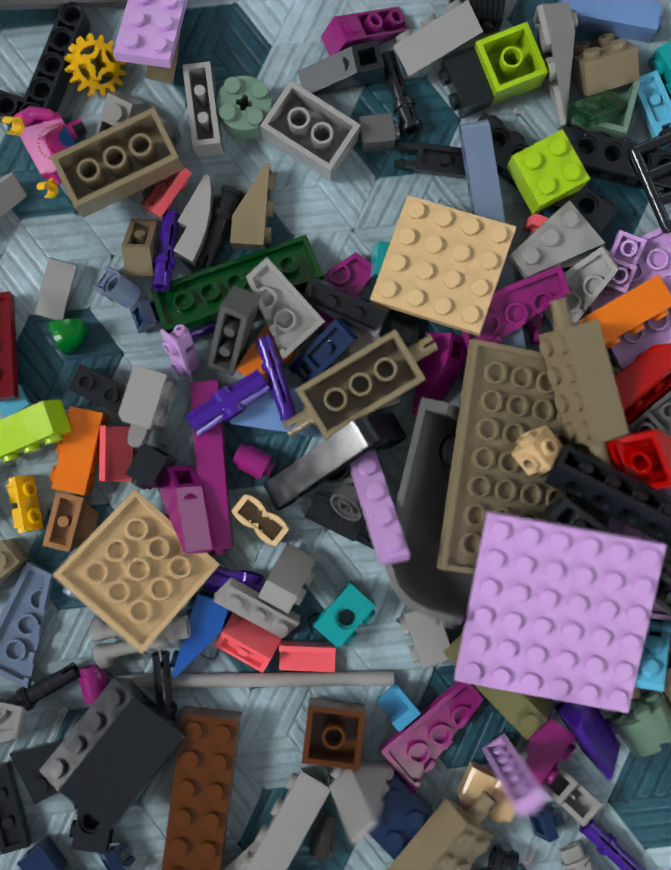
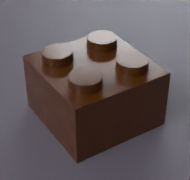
M310 697L302 763L359 770L366 715L365 704Z

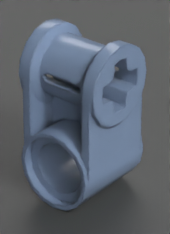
M106 265L105 274L97 285L94 284L92 286V289L125 308L132 307L138 301L141 289L124 275Z

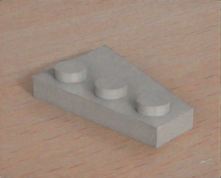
M569 200L507 256V259L523 278H527L605 244V242Z
M604 245L564 272L570 293L563 298L567 297L573 322L577 323L620 269ZM548 307L543 313L555 328L550 307Z

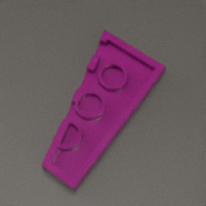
M561 265L495 290L480 335L476 336L460 331L467 351L469 340L477 339L498 343L505 336L526 324L535 315L550 307L548 302L561 299L570 293Z
M456 681L421 711V714L403 730L397 731L379 746L383 756L414 792L421 785L420 781L427 772L430 773L436 765L435 761L444 749L447 750L453 742L452 738L459 728L465 726L484 698L472 684Z

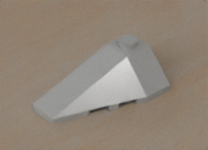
M360 759L359 770L334 767L330 772L329 787L349 840L353 845L378 823L384 805L381 799L389 790L386 780H391L395 773L394 767L388 760Z

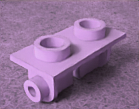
M177 325L169 334L161 329L160 332L164 340L162 346L167 354L170 355L172 360L170 362L171 368L178 376L183 375L192 382L191 372L199 369L200 359L195 347L192 346L194 343L189 329L184 325Z

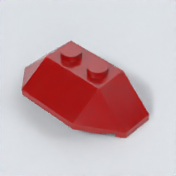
M671 343L652 345L647 351L639 354L628 367L616 374L614 379L627 427L671 391Z

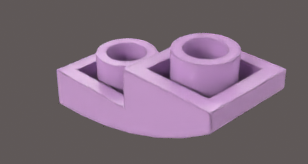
M618 230L609 254L620 269L606 286L623 293L627 292L637 269V261L647 240Z

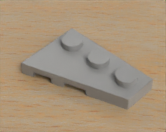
M267 257L246 276L252 292L261 296L259 307L284 360L325 321Z

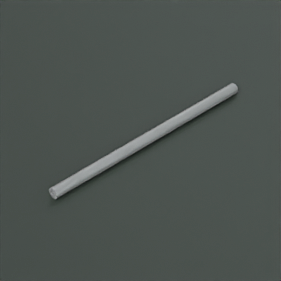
M394 671L179 674L176 678L172 677L171 674L172 688L394 685ZM154 674L115 675V677L130 678L140 689L155 688Z

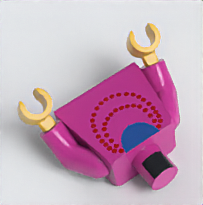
M33 106L20 111L14 117L4 116L2 118L3 123H12L11 130L6 133L20 136L42 178L47 179V181L39 182L37 189L44 190L47 187L48 193L44 198L56 197L58 186L62 181L50 156L75 145L73 140L88 134L82 120L78 118L65 124L58 112Z

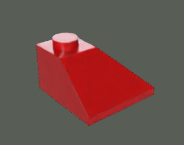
M654 429L605 441L617 470L655 489L671 487V437L659 429Z

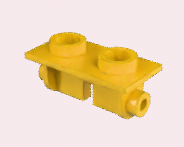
M34 475L15 476L8 479L9 484L6 485V488H8L10 504L17 503L18 508L11 509L14 528H17L18 533L43 529Z

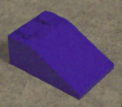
M565 701L555 706V710L569 732L575 735V741L584 755L608 781L613 779L621 744L615 736L618 734V731L609 718L605 720L599 712L602 708Z

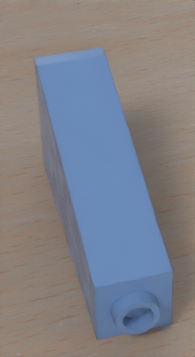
M558 0V3L569 2L570 10L575 9L578 19V27H575V29L599 34L614 33L620 38L649 43L653 35L660 32L664 16L660 15L662 3L656 0Z
M289 388L295 411L298 414L304 410L303 407L305 405L297 394L296 388ZM272 391L246 406L247 409L230 420L232 425L287 433L289 429L297 425L295 424L288 429L284 428L283 421H280V415ZM313 425L296 434L324 439L318 427Z

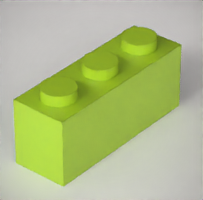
M62 400L41 401L0 420V459L3 460V463L20 459L19 454L22 452L24 454L36 452L41 449L40 445L43 443L50 445L62 441V435L72 431Z

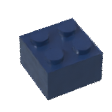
M395 769L393 778L389 781L386 780L389 790L381 799L384 805L378 823L368 832L393 860L399 856L433 814L432 807L417 791H413Z

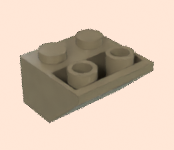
M614 33L602 34L598 37V40L592 42L580 41L574 43L571 77L576 90L588 97L632 83L634 80L639 81L638 46L616 36Z

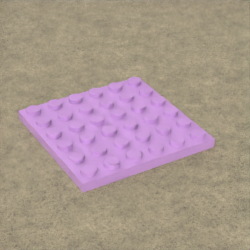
M486 510L454 672V681L628 713L666 544L661 541Z

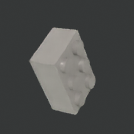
M290 80L260 125L263 139L331 182L360 138L361 125Z

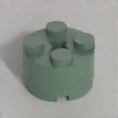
M251 76L229 77L219 90L216 100L222 126L232 138L241 142H253L262 136L260 125L273 107L270 92L264 82Z
M656 690L648 691L646 694L641 695V698L631 699L632 702L630 703L628 713L617 711L610 718L631 752L633 751L634 755L639 757L662 750L659 744L666 740L671 744V708L660 691Z

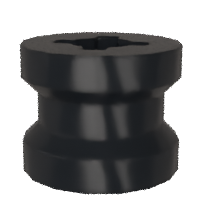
M495 844L489 855L487 870L518 869L519 853L514 850L506 851L501 845Z

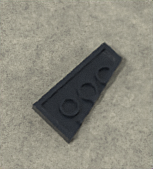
M63 740L47 742L27 749L14 750L9 754L34 805L59 792L40 772V769Z

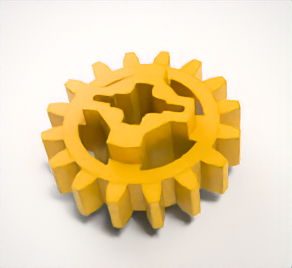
M92 33L86 36V41L81 36L75 40L77 45L72 43L68 47L72 54H67L64 60L71 63V65L65 68V72L73 74V77L69 80L70 83L78 82V91L81 92L84 88L87 89L88 97H92L97 92L99 98H103L106 92H115L114 86L119 88L123 84L119 78H123L126 72L121 70L120 67L125 65L126 62L115 61L114 50L112 49L114 41L110 40L107 44L104 43V37L101 34L96 40H94ZM92 48L89 55L85 53L83 55L80 54L82 50ZM94 60L96 62V67L100 68V70H98L97 72L95 70V65L91 64ZM102 77L111 78L107 83L99 84Z

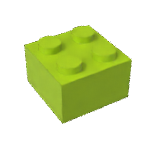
M528 22L475 42L474 48L494 94L491 106L542 86L548 70Z
M563 129L513 155L506 166L532 215L580 191L590 180Z

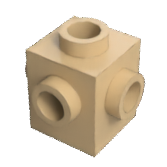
M544 425L522 434L517 439L518 444L511 455L528 476L537 472L545 473L554 467L555 459L562 450L563 445L548 426Z

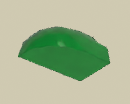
M62 319L48 322L56 345L65 355L77 352L85 336L88 335V323L82 319Z

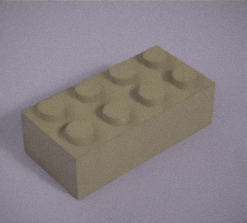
M154 107L50 156L74 208L83 217L184 170L180 158Z

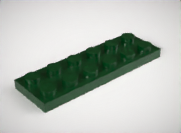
M307 235L170 281V289L166 292L150 288L162 329L169 334L177 325H184L188 329H192L217 320L220 306L234 285L252 292L246 276L266 257L297 291L306 289L309 278L312 275L324 280Z

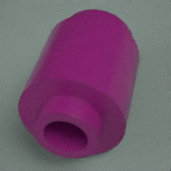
M244 443L240 445L232 460V463L237 465V469L259 480L264 476L269 478L276 464L272 462L273 455L251 444L247 446Z
M96 663L79 669L80 676L78 680L85 704L91 703L92 705L110 683L106 669H100Z

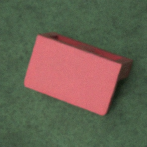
M100 425L99 481L131 482L132 477L125 474L135 457V448H132V446L127 444L128 441H126L128 440L130 426Z
M233 612L214 646L263 673L282 638Z
M280 641L279 670L335 672L336 646L331 642Z

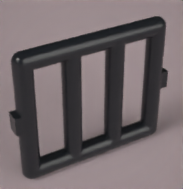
M671 127L660 131L657 137L630 147L628 151L660 229L665 234L671 233V221L664 205L671 203V191L659 195L653 180L671 173V161L648 169L642 154L671 143Z

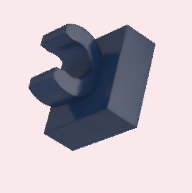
M148 297L138 299L129 308L139 334L149 332L155 324L161 323L159 316L154 315L152 310L156 309L155 302H149Z
M541 806L536 812L528 814L535 836L548 842L559 838L556 827L565 823L562 811L555 813L554 808L547 809Z
M121 843L115 849L110 847L105 855L98 854L106 870H126L125 867L135 862L134 856H129L126 860L121 858L122 851L129 847L127 843Z

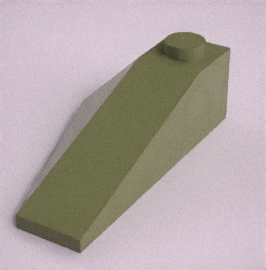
M462 634L443 652L455 666ZM474 685L526 740L548 720L553 699Z

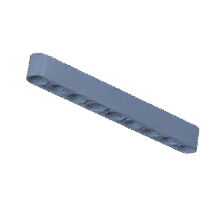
M485 119L459 124V137L472 214L506 223L489 121ZM507 258L495 290L515 282L513 266ZM522 326L505 336L497 344L526 349Z

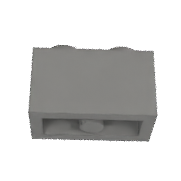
M287 543L258 597L289 613L293 604L300 605L307 590L302 587L304 584L309 586L317 571L313 570L312 567L317 558Z
M412 608L403 610L404 618L400 619L404 635L410 634L414 645L409 646L414 663L419 661L422 669L450 660L443 653L450 646L445 628L437 625L436 619L427 617Z

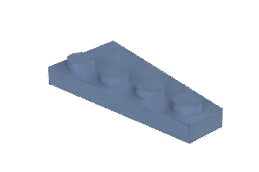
M31 561L26 562L0 615V676L25 688L31 686L54 580V572Z

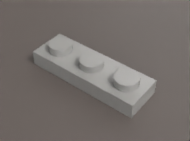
M232 577L215 593V603L282 639L300 624V615L291 610L287 613L258 597L259 592Z

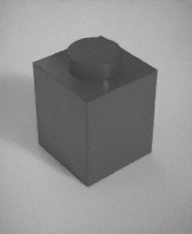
M392 113L359 117L362 153L394 150L395 140L400 138L398 122L393 123Z

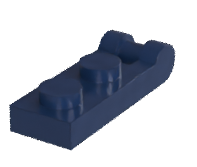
M339 317L309 345L288 369L293 374L297 373L302 379L301 383L305 384L325 372L358 337ZM305 364L312 369L311 372L304 366Z

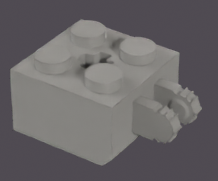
M133 365L118 413L123 422L131 424L128 432L129 436L127 437L128 440L126 441H128L127 444L136 449L140 448L142 444H148L147 441L152 430L161 432L162 427L166 428L170 417V412H167L170 401L173 402L178 392V386L175 385L177 380L167 374L138 365Z

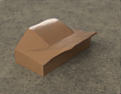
M56 491L42 546L72 552L77 546L82 545L95 531L99 512L88 504L85 497Z

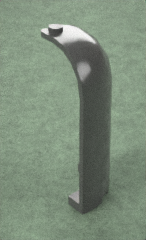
M421 397L395 505V511L410 557L407 561L385 565L393 590L408 607L427 617L436 619V624L439 626L453 628L454 624H462L465 621L474 574L437 569L451 471L442 464L439 448L447 435L456 433L460 408L447 402Z

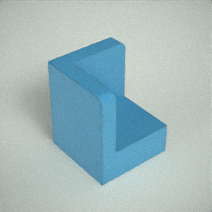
M395 682L394 685L377 698L378 704L389 715L393 726L399 732L421 714L417 704L398 682Z

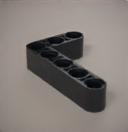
M71 1L70 3L63 4L60 8L24 98L0 90V123L12 127V123H3L2 118L4 116L14 117L15 114L30 106L47 108L53 112H58L70 82L69 80L72 77V73L65 72V68L71 65V63L64 60L67 54H72L68 47L72 43L77 45L75 40L80 36L86 41V36L91 29L90 21L80 4ZM79 18L78 21L71 23L73 19ZM70 42L68 46L61 48L64 43ZM60 67L58 71L51 73L53 68ZM50 91L48 96L41 98L44 92ZM14 106V109L6 114L7 109Z
M392 412L363 415L350 422L267 481L263 486L276 510H281L299 500L367 452L394 447L405 440L407 435Z

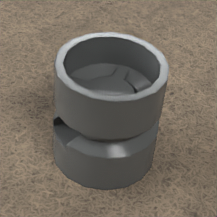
M349 472L342 484L338 486L330 497V504L341 517L350 521H358L363 516V511L351 472Z

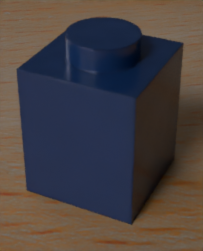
M48 835L29 849L17 862V865L21 870H63L68 861Z

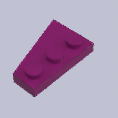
M355 252L323 275L324 281L359 295L371 280L372 264ZM305 289L299 291V293L303 296ZM315 310L325 321L319 327L320 330L324 331L335 318Z

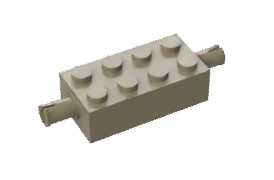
M567 297L548 302L555 328H553V331L538 335L540 339L539 347L542 355L545 357L548 368L547 377L554 390L555 406L560 412L563 434L568 444H585L589 448L591 457L612 466L605 441L626 435L629 431L599 320L576 324V322L572 321Z
M395 329L296 388L295 390L305 406L303 411L282 422L285 429L297 424L287 431L290 438L313 425L318 427L324 439L327 440L355 419L375 412L423 383L425 377L417 366V362L434 351H438L435 342L424 348L434 339L428 334L425 338L407 347Z
M485 790L482 791V794L469 809L445 799L387 870H470L471 864L488 849L489 842L495 836L482 821L497 806L498 802Z

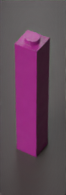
M218 380L190 382L192 411L210 400V396L221 389V383ZM223 421L201 436H198L193 430L196 471L202 485L213 548L210 552L211 555L227 554V549L234 547Z

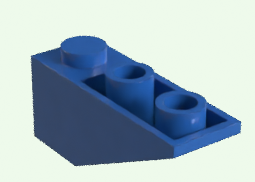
M201 591L197 594V597L192 596L187 609V613L191 614L189 619L191 637L182 639L180 651L175 650L170 663V667L174 668L172 677L176 678L223 630L230 610L215 603V595Z

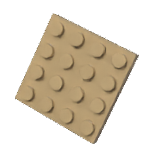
M407 195L370 301L396 311L479 336L516 232V226Z
M134 490L53 574V577L142 654L220 564L206 552L185 555L171 521L138 491Z

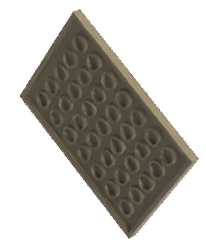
M477 339L469 340L437 569L474 574L486 510L547 521L542 512L558 494L559 490L544 483L549 471L545 473L537 472L528 476L511 455L518 444L517 439L522 434L547 425L563 447L567 444L591 456L588 446L585 444H568L563 434L560 412L555 406L554 390L548 380V368L545 357L541 352ZM611 367L614 378L619 371L624 370ZM608 450V454H609V457H610V461L612 462L613 460H612V457H611L610 452H609V450ZM569 496L604 523L605 513Z

